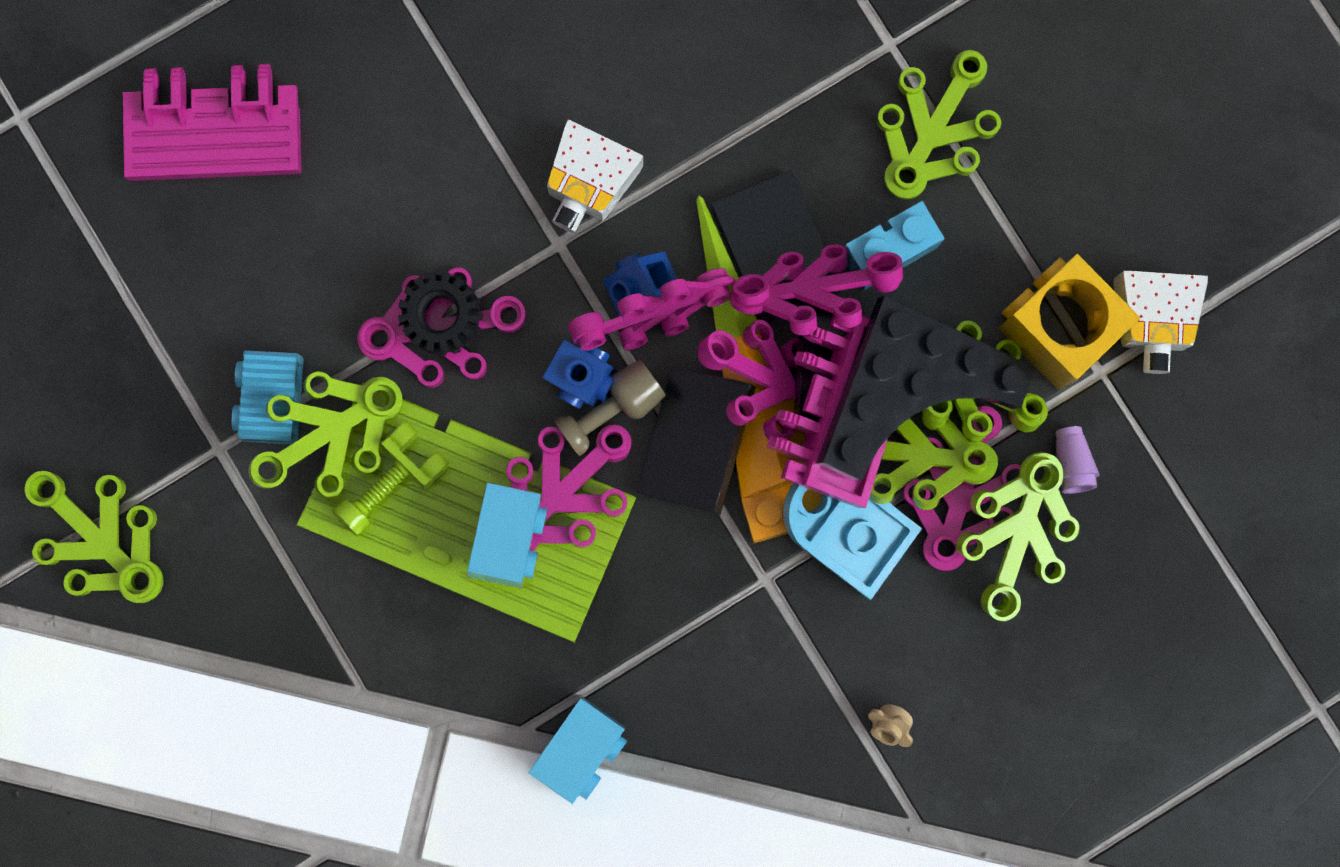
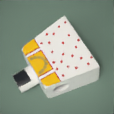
M568 119L547 184L549 195L562 201L552 222L568 232L575 233L585 213L603 221L640 173L643 167V155Z
M1123 271L1114 278V291L1141 318L1121 337V344L1127 348L1144 349V373H1170L1171 350L1183 351L1193 346L1208 276Z

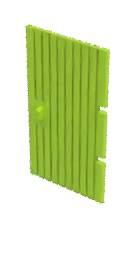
M374 392L372 402L376 407L382 408L386 404V397L382 392ZM402 399L399 412L393 418L387 419L384 422L378 451L381 457L380 466L372 473L361 474L353 468L352 456L356 450L362 448L366 419L351 428L341 474L344 482L342 491L335 497L324 498L316 492L314 487L297 526L575 643L637 497L623 492L627 497L626 510L621 516L614 518L608 517L604 513H554L544 525L571 527L577 520H587L595 527V540L587 548H577L573 544H539L535 549V552H538L533 578L524 577L522 588L469 578L467 570L487 483L511 488V482L508 480L506 473L508 463L517 457L530 460L532 453L452 419L444 433L434 428L440 414ZM407 421L418 432V438L402 453L420 469L433 454L439 452L449 462L448 465L450 467L426 491L410 476L404 477L397 486H394V489H391V492H388L387 496L385 495V498H381L382 500L378 501V504H375V507L369 511L367 519L370 524L358 536H355L340 522L332 510L345 498L349 501L358 500L359 497H362V494H365L366 490L368 491V488L375 485L374 483L378 482L379 478L381 479V476L388 469L394 466L395 461L382 450L381 443L386 438H389L402 423ZM363 452L359 457V463L366 469L371 468L374 462L373 457L370 453ZM542 463L538 472L533 470V477L527 483V491L541 494V500ZM516 465L513 467L511 474L517 479H522L527 476L528 469L524 465ZM560 465V481L572 470ZM325 476L321 482L323 490L332 493L337 486L336 480L331 476ZM590 478L574 494L603 495L607 490L616 488ZM610 496L605 501L607 508L615 511L622 507V501L617 496ZM578 527L573 533L574 537L581 542L587 541L591 536L589 529L586 527Z

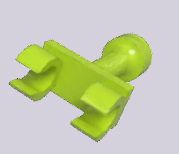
M407 421L402 423L389 438H386L381 443L382 450L395 461L394 466L388 469L381 476V479L379 478L378 482L374 483L375 485L368 488V491L366 490L365 494H362V497H359L358 500L349 501L345 498L332 510L340 522L355 536H358L370 524L367 519L369 511L375 507V504H378V501L382 500L381 498H385V495L387 496L388 492H391V489H394V486H397L404 477L410 476L426 491L450 467L448 465L449 462L439 452L433 454L420 469L402 453L418 438V432Z

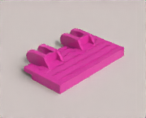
M260 64L257 71L259 101H246V72L243 65L231 66V107L229 88L191 89L192 108H187L186 76L183 67L171 69V104L160 105V78L156 68L144 70L143 93L141 91L123 92L124 177L128 181L302 174L300 108L298 106L297 85L278 86V105H273L270 64Z
M833 314L829 327L845 333V338L819 327L809 335H802V337L812 343L833 350L830 361L816 357V355L809 352L798 351L794 360L796 365L817 373L813 375L802 411L819 417V421L816 422L789 411L778 410L775 421L782 426L795 429L807 435L803 446L790 442L783 437L770 436L767 448L805 463L803 465L793 460H786L781 475L782 479L851 506L866 508L887 439L878 449L861 481H854L816 464L869 322V318L862 316V321L859 325L843 328L836 324L835 315Z

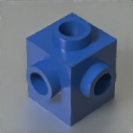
M664 251L640 257L639 254H634L622 259L615 264L617 271L603 279V282L618 316H621L617 306L621 299L638 293L643 296L662 297L660 288L664 284L676 280L677 277Z
M564 339L542 378L561 388L557 396L580 409L582 404L586 402L596 407L599 400L605 402L610 396L609 389L614 382L611 375L615 373L616 368L606 363L610 355L601 349L595 348L584 351ZM587 370L586 378L580 381L582 372Z

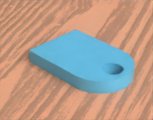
M793 483L786 495L783 507L784 524L789 536L800 548L861 595L871 600L922 528L892 504H877L870 497L866 508H857L821 494L819 506L812 511H806L802 505V497L808 488Z

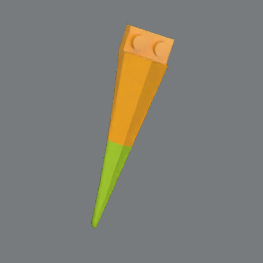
M698 195L697 209L707 272L714 269H725L728 276L734 277L736 281L739 277L706 203ZM730 300L713 307L716 331L721 330L732 335L736 340L739 354L768 368L760 350L750 348L743 337L744 329L757 320L756 315H749L735 310ZM755 330L758 338L762 340L760 333L757 330ZM727 368L722 369L723 378L754 385L756 387L754 394L768 389ZM790 399L757 413L753 420L746 423L735 463L740 498L753 544L788 534L783 519V507L786 495L793 483L782 479L781 475L786 460H793L803 465L805 463L767 448L769 440L764 434L763 426L767 419L778 413V410L793 413L794 401ZM776 423L777 430L782 434L781 427ZM795 430L788 440L803 446L807 434ZM810 489L802 497V505L806 511L816 509L821 502V493Z

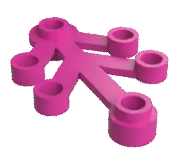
M838 244L826 246L822 249L821 256L806 269L804 258L800 253L786 252L779 256L777 263L763 276L749 274L737 279L733 284V290L730 295L731 305L735 310L749 315H756L763 311L789 321L790 329L794 334L809 335L817 329L816 311L809 306L797 307L784 301L796 298L835 315V322L840 327H855L862 321L860 302L852 298L844 299L829 292L873 285V288L879 292H891L898 288L899 283L903 279L902 259L899 255L892 252H879L869 257L865 270L825 276L828 272L837 273L848 267V254L844 246ZM784 279L793 280L792 282L780 284Z
M456 267L448 271L453 277L458 274L464 275L467 278L466 284L472 288V278L467 270ZM411 275L404 280L402 292L385 316L370 318L361 325L357 335V342L360 350L368 358L377 361L393 358L415 373L422 385L428 388H435L444 380L443 368L436 361H424L403 345L412 341L406 337L402 331L404 327L399 323L398 315H402V310L398 307L400 300H405L407 295L403 292L407 286L409 287L414 283L413 280L421 277L419 275ZM500 297L493 303L490 310L481 311L483 313V321H479L478 326L481 330L496 327L504 333L517 332L525 324V308L521 301L515 297ZM448 298L433 300L425 311L427 325L437 331L451 327L457 316L443 317L454 302ZM513 309L517 312V318L513 323L507 324L501 320V314L504 310ZM378 332H385L388 336L387 343L381 347L374 346L373 336ZM462 347L460 348L461 352L456 354L448 352L447 356H444L459 366L463 375L470 380H479L487 372V363L483 356L475 352L469 353ZM478 359L481 361V369L478 373L470 374L466 371V363L469 360ZM430 366L436 367L438 370L437 378L432 382L425 381L423 379V371Z
M714 269L700 275L694 282L685 281V279L672 280L660 288L662 297L643 296L639 293L629 295L617 303L621 316L604 322L601 313L591 312L573 319L568 324V329L574 344L580 345L581 350L586 351L603 345L606 342L605 334L628 327L622 330L618 336L624 350H634L648 342L645 332L659 322L665 336H674L689 328L686 318L705 304L708 307H715L730 300L735 279L732 276H728L725 269Z
M756 320L744 329L743 337L750 348L760 350L768 368L739 354L736 340L725 331L718 330L711 333L700 342L698 348V359L704 367L712 370L727 368L768 388L750 397L741 395L728 403L726 408L727 416L733 424L738 426L745 425L753 420L757 413L787 399L795 402L796 382L788 367L797 368V365L794 363L796 356L792 353V349L796 353L799 351V338L791 339L783 344L779 350L774 340L773 329L764 320ZM755 330H757L760 333L762 340L758 338ZM739 405L744 409L745 416L740 412ZM777 414L765 421L763 430L768 440L770 436L788 439L795 431V429L782 426L775 421ZM776 423L781 427L782 434L777 430Z
M979 406L977 407L978 411L987 414L993 424L991 432L985 439L980 441L987 444L988 441L993 440L1000 433L1002 419L994 408ZM971 421L974 430L983 432V430L978 428L976 421ZM928 438L936 448L943 449L942 444L937 439ZM972 456L968 458L969 462L973 465H981L982 459ZM1012 464L1007 466L1000 476L975 489L974 484L963 482L944 495L943 498L948 506L944 524L941 523L934 509H919L909 497V488L921 480L915 479L904 487L903 498L905 502L913 506L928 534L923 544V554L926 561L933 568L941 571H950L956 569L965 561L966 558L961 556L956 548L960 535L965 532L978 534L994 525L993 518H990L961 531L966 513L972 510L970 501L973 494L983 489L992 492L1006 484L1008 471L1016 470L1019 472L1021 465ZM933 466L929 469V472L935 481L949 469ZM924 490L925 494L923 499L928 500L930 497V491ZM990 497L984 498L980 505L990 501ZM1001 506L999 512H1003L1007 516L1013 514L1011 509ZM976 539L968 542L966 550L969 546L977 543ZM943 540L950 541L953 544L954 552L950 557H944L938 552V544Z
M619 425L604 427L597 435L596 447L560 481V452L564 448L565 437L560 429L556 427L543 429L538 437V446L543 452L542 500L540 501V507L548 508L545 522L554 513H604L606 516L613 518L621 516L627 507V497L619 489H609L603 495L574 493L607 461L615 463L627 457L631 448V437L628 431ZM550 434L556 435L560 439L559 445L555 448L546 447L543 444L545 436ZM610 435H617L621 438L622 445L616 449L609 448L605 442L606 438ZM514 458L507 465V478L511 482V488L527 491V483L533 477L532 464L526 458ZM524 465L528 469L527 476L522 479L513 477L511 474L513 467ZM610 496H617L622 501V507L615 511L610 510L605 504L606 499ZM577 520L571 527L544 525L542 535L533 533L530 550L535 551L539 544H573L577 548H587L594 542L596 530L594 525L587 520ZM578 527L588 528L591 533L590 538L584 542L578 541L573 534L575 529Z

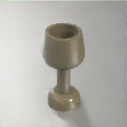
M638 360L613 373L611 376L614 382L609 389L612 396L576 421L569 415H563L554 420L579 456L583 455L589 448L590 442L587 435L623 410L629 418L640 419L666 396L642 360Z

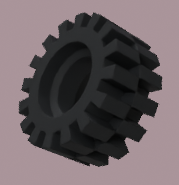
M436 272L427 273L428 278H416L413 280L416 285L412 289L407 286L403 292L407 296L404 301L400 300L398 306L402 310V315H398L399 323L403 325L404 329L402 331L406 337L422 350L430 354L436 353L439 356H447L448 352L453 354L461 352L460 348L464 345L469 347L473 343L471 340L473 335H478L481 330L478 326L479 321H483V313L479 307L482 305L475 292L462 279L453 277L450 273L443 272L442 275H438ZM437 298H448L454 302L457 308V317L454 324L448 329L441 331L431 329L425 321L427 306Z

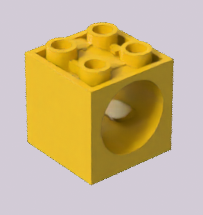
M1076 254L1067 263L1060 257L1032 283L1038 289L1035 293L1028 287L1001 313L1007 320L997 329L1008 340L1016 342L1021 349V353L1057 390H1060L1079 379L1141 318ZM1056 294L1069 297L1082 307L1088 320V335L1082 347H1076L1074 344L1060 345L1046 334L1041 324L1039 312L1041 301L1045 295Z

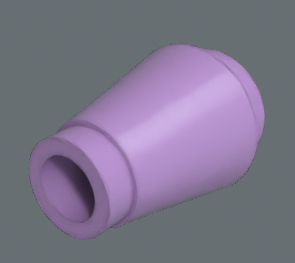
M1073 426L1057 430L1055 432L1057 438L1056 458L1061 463L1063 469L1062 493L1074 494L1097 488L1096 478L1100 474L1083 435L1082 427Z

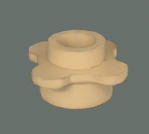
M887 704L883 705L880 710L873 709L870 711L868 718L873 723L870 733L874 738L890 746L897 744L902 747L911 746L913 738L909 735V731L912 727L913 719L906 710L896 705Z

